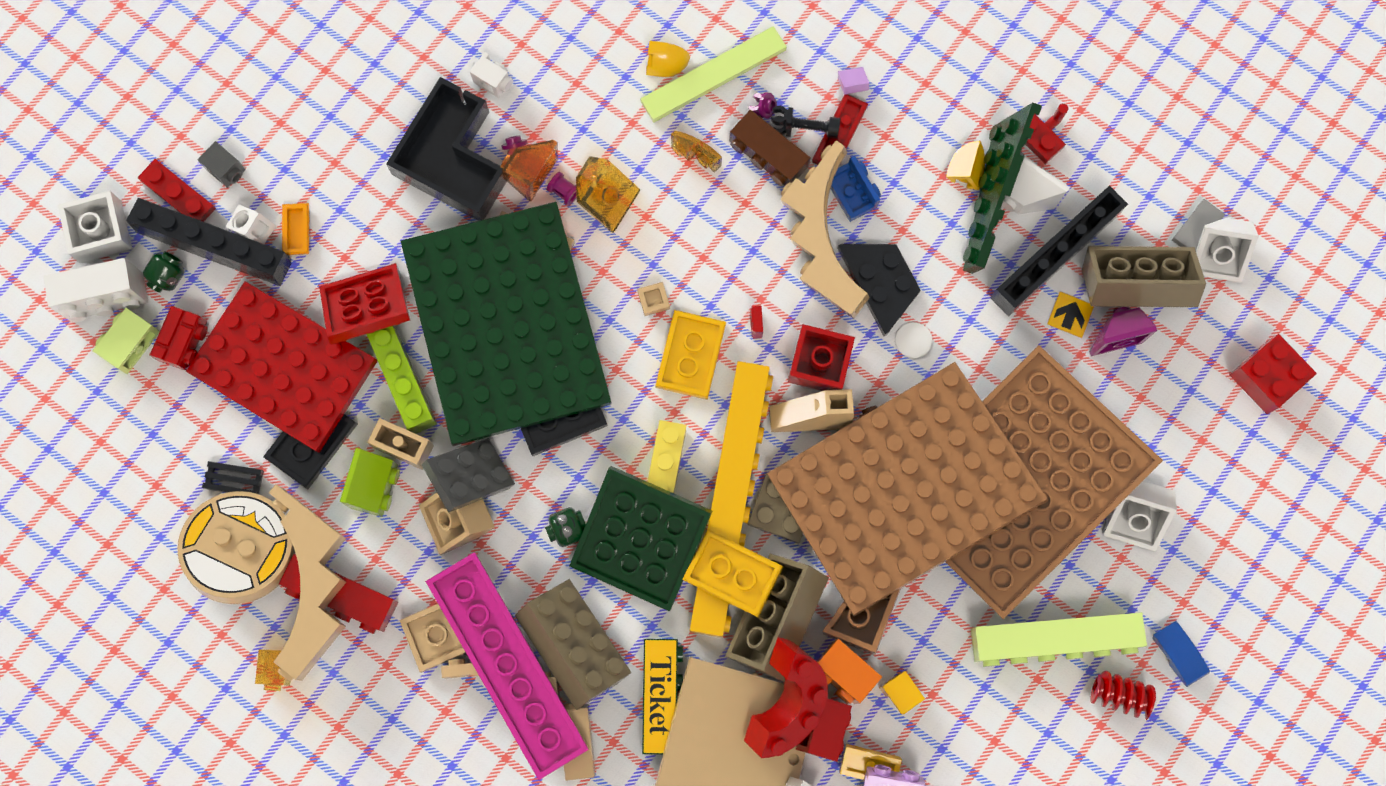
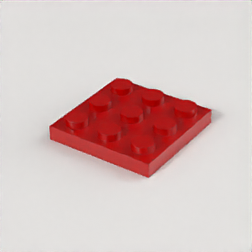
M396 263L319 286L327 337L331 345L410 321L400 272Z

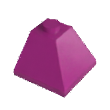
M1130 307L1118 308L1114 310V314L1104 324L1089 351L1090 355L1095 356L1142 344L1157 332L1156 325L1140 307L1130 309Z

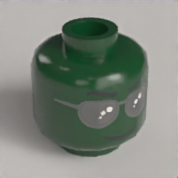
M166 251L162 254H154L143 270V276L148 281L146 285L159 293L162 290H174L185 273L182 267L183 262L175 255Z
M568 507L551 514L548 518L550 525L546 526L545 529L550 542L556 541L560 547H566L580 540L586 524L580 510L575 511L572 507Z

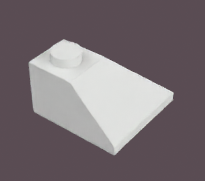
M1025 157L1011 196H1005L1002 207L1017 214L1052 210L1056 208L1070 187Z
M1224 218L1204 226L1196 249L1204 277L1243 282L1259 238L1253 222Z

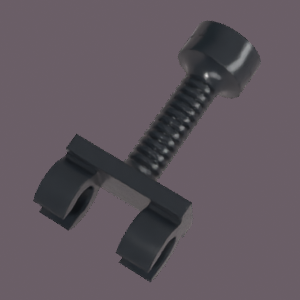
M775 106L772 109V113H782L784 117H771L773 124L777 126L784 125L781 129L773 127L782 135L786 133V136L791 137L792 128L798 127V129L824 131L827 134V138L838 139L841 118L830 117L824 123V121L819 122V120L811 121V119L793 117V108L791 107L788 110L783 106Z

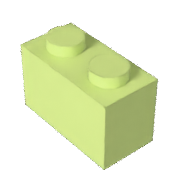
M125 308L123 312L115 316L112 326L106 334L98 338L95 344L96 347L92 351L117 369L128 374L160 331Z

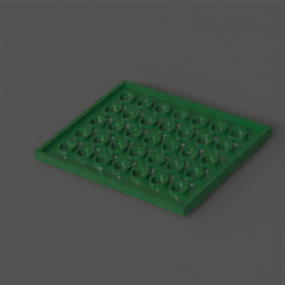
M557 202L400 241L452 446L611 405L610 395Z

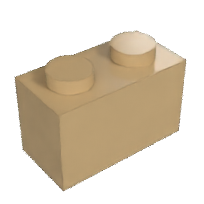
M381 418L378 419L367 442L374 449L423 470L422 464L428 459L434 447L430 440Z

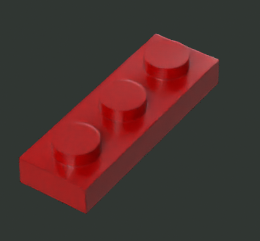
M156 159L137 177L181 214L204 222L216 209L209 201Z

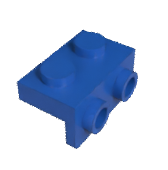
M855 156L851 157L847 164L838 168L830 188L850 222L878 208L881 197L875 183L871 184L867 177L868 171L862 161L858 162Z

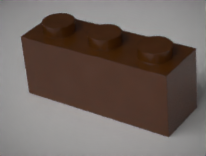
M751 109L730 131L729 142H731L732 148L736 152L744 153L751 158L750 161L756 168L764 169L771 174V179L779 186H786L789 182L792 183L795 178L798 179L809 167L811 157Z

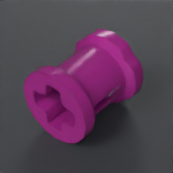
M558 172L548 183L546 190L550 193L554 192L564 200L565 205L570 206L577 199L582 188L579 185L572 184L564 178L563 173Z

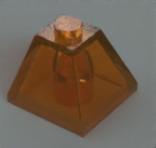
M549 140L518 147L512 155L507 154L501 164L503 179L527 200L532 201L558 160V142Z

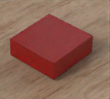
M752 306L750 310L751 337L753 339L763 337L762 306Z

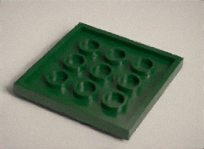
M610 466L569 567L670 612L684 581L682 579L695 555L713 511Z

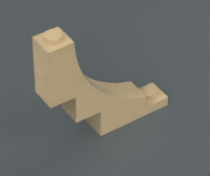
M275 484L269 494L276 498L272 503L285 513L290 510L280 523L287 532L296 553L300 572L301 592L293 629L274 663L280 667L277 672L288 681L293 679L302 681L346 627L325 610L346 583L325 564L346 538L285 489Z

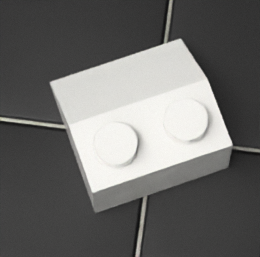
M1142 481L1107 516L1103 536L1157 551L1177 511L1175 491Z

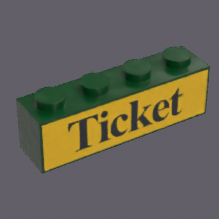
M644 639L642 754L663 755L677 704V691H680L683 682V674H677L678 662H683V645H678V639Z

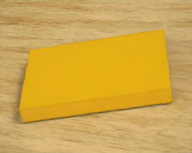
M674 310L655 387L708 400L726 322Z
M707 529L682 580L759 618L783 566Z

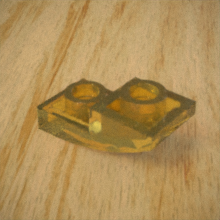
M674 131L671 133V148L679 157L684 156L690 161L697 155L698 162L706 169L709 167L713 172L722 166V156L703 141L683 132Z

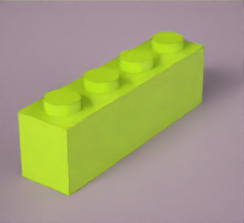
M394 325L366 334L406 429L417 434L437 425Z

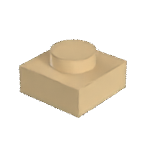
M663 282L637 289L644 316L670 309Z

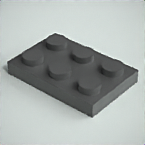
M489 438L432 457L422 464L424 471L448 513L508 490L515 484Z

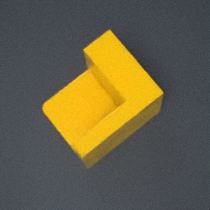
M906 671L900 672L879 687L885 697L891 699L900 714L907 713L925 700Z

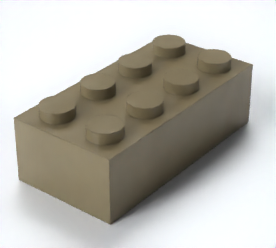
M1088 246L1082 266V273L1091 306L1198 307L1206 286L1195 247Z
M770 553L768 559L782 565L783 569L759 618L744 611L725 656L745 667L785 682V678L769 664L777 637L788 639L800 647L829 577L809 565Z
M570 579L531 600L515 615L576 710L617 685L632 673Z

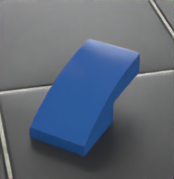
M1177 621L1153 634L1152 639L1170 660L1169 666L1186 687L1210 673L1201 654Z

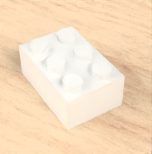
M126 258L43 276L48 307L71 322L84 321L88 316L111 315L113 311L127 308L134 310L138 309L140 305L148 303L143 273Z

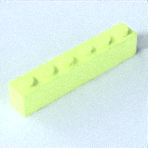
M1142 612L971 628L974 662L983 661V667L1000 665V660L1010 659L1011 664L1028 663L1027 657H1038L1039 662L1056 660L1055 655L1066 654V659L1083 658L1084 652H1093L1094 657L1111 656L1110 650L1121 649V655L1139 653L1138 648L1147 646Z

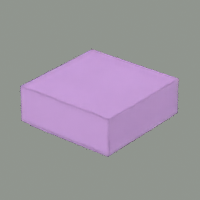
M863 67L838 71V80L843 94L869 90V81Z

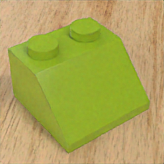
M356 448L340 502L350 509L383 517L384 511H388L391 506L392 495L389 494L392 484L396 485L399 479L400 469H397L398 464L391 459Z

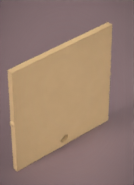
M689 657L655 786H785L790 777L799 779L805 752L796 750L795 746L781 756L760 758L744 742L752 715L762 714L772 708L783 693L784 684L759 677L757 673L748 674Z

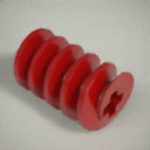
M1103 671L1094 681L1090 702L1095 704L1098 697H1100L1102 707H1106L1108 702L1112 701V710L1116 711L1121 704L1123 705V714H1128L1130 709L1134 708V717L1138 718L1143 711L1147 720L1155 705L1156 691L1153 685L1144 687L1143 682L1136 681L1133 683L1131 678L1122 680L1119 674L1111 676L1109 671Z

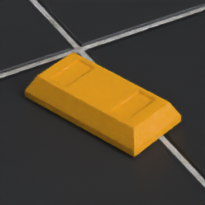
M309 203L282 204V251L286 255L309 254Z

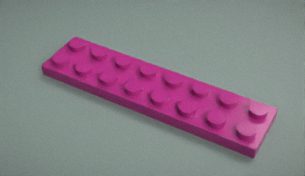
M475 552L425 581L537 779L541 780L588 751V746Z

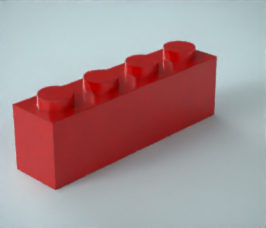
M293 554L279 585L286 588L285 594L300 600L299 565L296 554ZM337 574L346 583L327 605V607L336 611L334 616L348 623L353 618L361 622L359 628L372 634L376 630L384 632L398 605V601Z

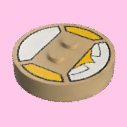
M228 492L205 501L190 514L179 535L177 550L182 571L199 593L216 602L243 604L266 596L279 586V582L293 554H295L292 542L280 523L285 514L270 499L252 492Z

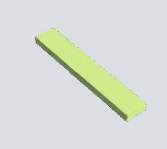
M773 26L640 98V101L654 123L786 51L787 46Z

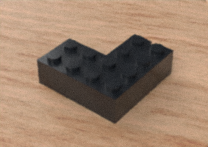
M440 77L386 163L393 176L478 221L485 219L508 181L505 168L468 149L489 114L486 100L467 90L462 93L461 87Z

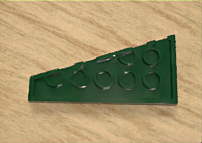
M1032 102L994 125L990 131L989 139L991 142L989 150L984 157L986 165L984 174L979 181V188L981 189L979 198L974 205V222L971 224L968 232L970 240L963 255V261L965 262L963 271L973 274L985 269L996 238L995 234L992 233L999 220H1002L1005 213L1001 209L1005 196H1011L1024 159V153L1021 152L1022 147L1028 139H1031L1034 129L1029 127L1033 116L1040 114L1042 105Z

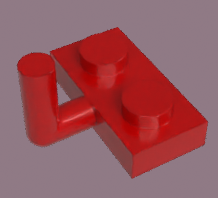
M1060 104L1053 116L1045 123L1036 114L1031 121L1029 128L1034 129L1031 139H1028L1025 145L1045 165L1066 145L1052 130L1063 120L1068 112L1069 107L1067 104Z

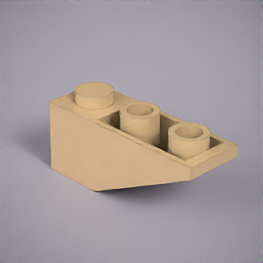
M852 389L824 390L770 406L771 432L839 430L851 424L854 419Z

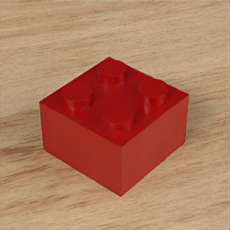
M802 324L788 383L820 391L842 390L855 337Z
M1278 333L1238 366L1230 376L1266 414H1269L1280 408L1317 373Z

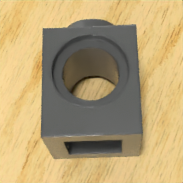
M216 141L197 159L226 188L238 182L246 170L233 155Z

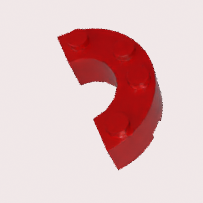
M777 637L769 664L785 678L784 691L772 708L762 714L752 715L744 738V742L760 758L781 756L801 743L818 726L828 698L826 675L818 662L794 642Z

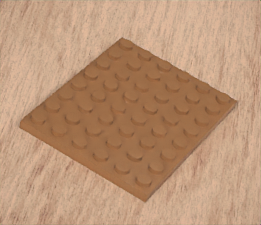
M1040 345L982 402L1047 497V501L946 561L1002 619L1040 584L1163 461Z
M953 362L767 473L853 616H856L1047 501V497L956 362Z

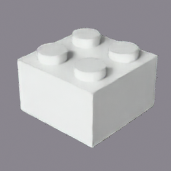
M111 191L58 204L68 254L79 263L132 250L122 201Z

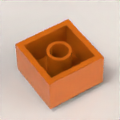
M840 639L833 641L817 660L826 675L827 684H832L837 689L835 694L847 705L851 703L860 704L882 678L880 674Z

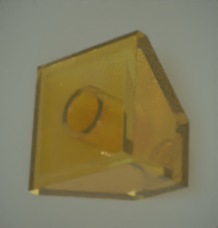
M589 156L576 177L577 203L605 228L614 233L639 194L640 189L608 159Z

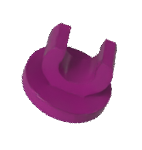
M769 92L763 94L755 93L753 98L759 104L757 106H749L748 109H751L758 116L760 115L761 118L769 119L774 114L772 109L777 106L774 95Z
M520 135L505 139L506 143L501 145L502 150L509 149L507 158L510 163L513 162L512 154L514 151H520L523 159H527V151L522 147L528 144L527 139H521Z

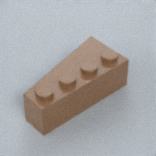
M901 589L856 616L852 615L844 601L823 629V635L835 640L840 639L845 644L876 655Z

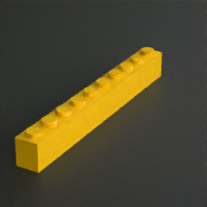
M737 361L711 507L713 512L709 519L708 530L744 547L746 534L741 533L742 523L748 524L751 507H746L747 496H753L755 480H750L752 469L757 470L760 454L755 453L756 443L762 444L764 428L759 427L761 417L767 416L769 401H764L765 391H771L773 375H768L769 366ZM697 587L690 632L719 638L723 637L724 632L729 633L732 616L727 615V610L730 603Z

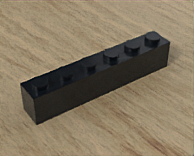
M1109 185L1002 283L990 298L1009 317L1120 215L1128 203Z
M137 198L126 220L138 234L281 286L292 264L285 252L141 198Z

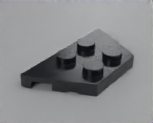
M896 244L838 245L837 249L855 283L867 292L870 297L866 304L883 337L888 335L921 291Z

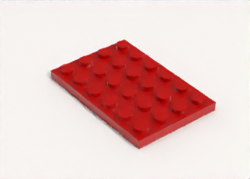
M244 281L186 372L320 453L378 360L347 341L331 345L325 328Z

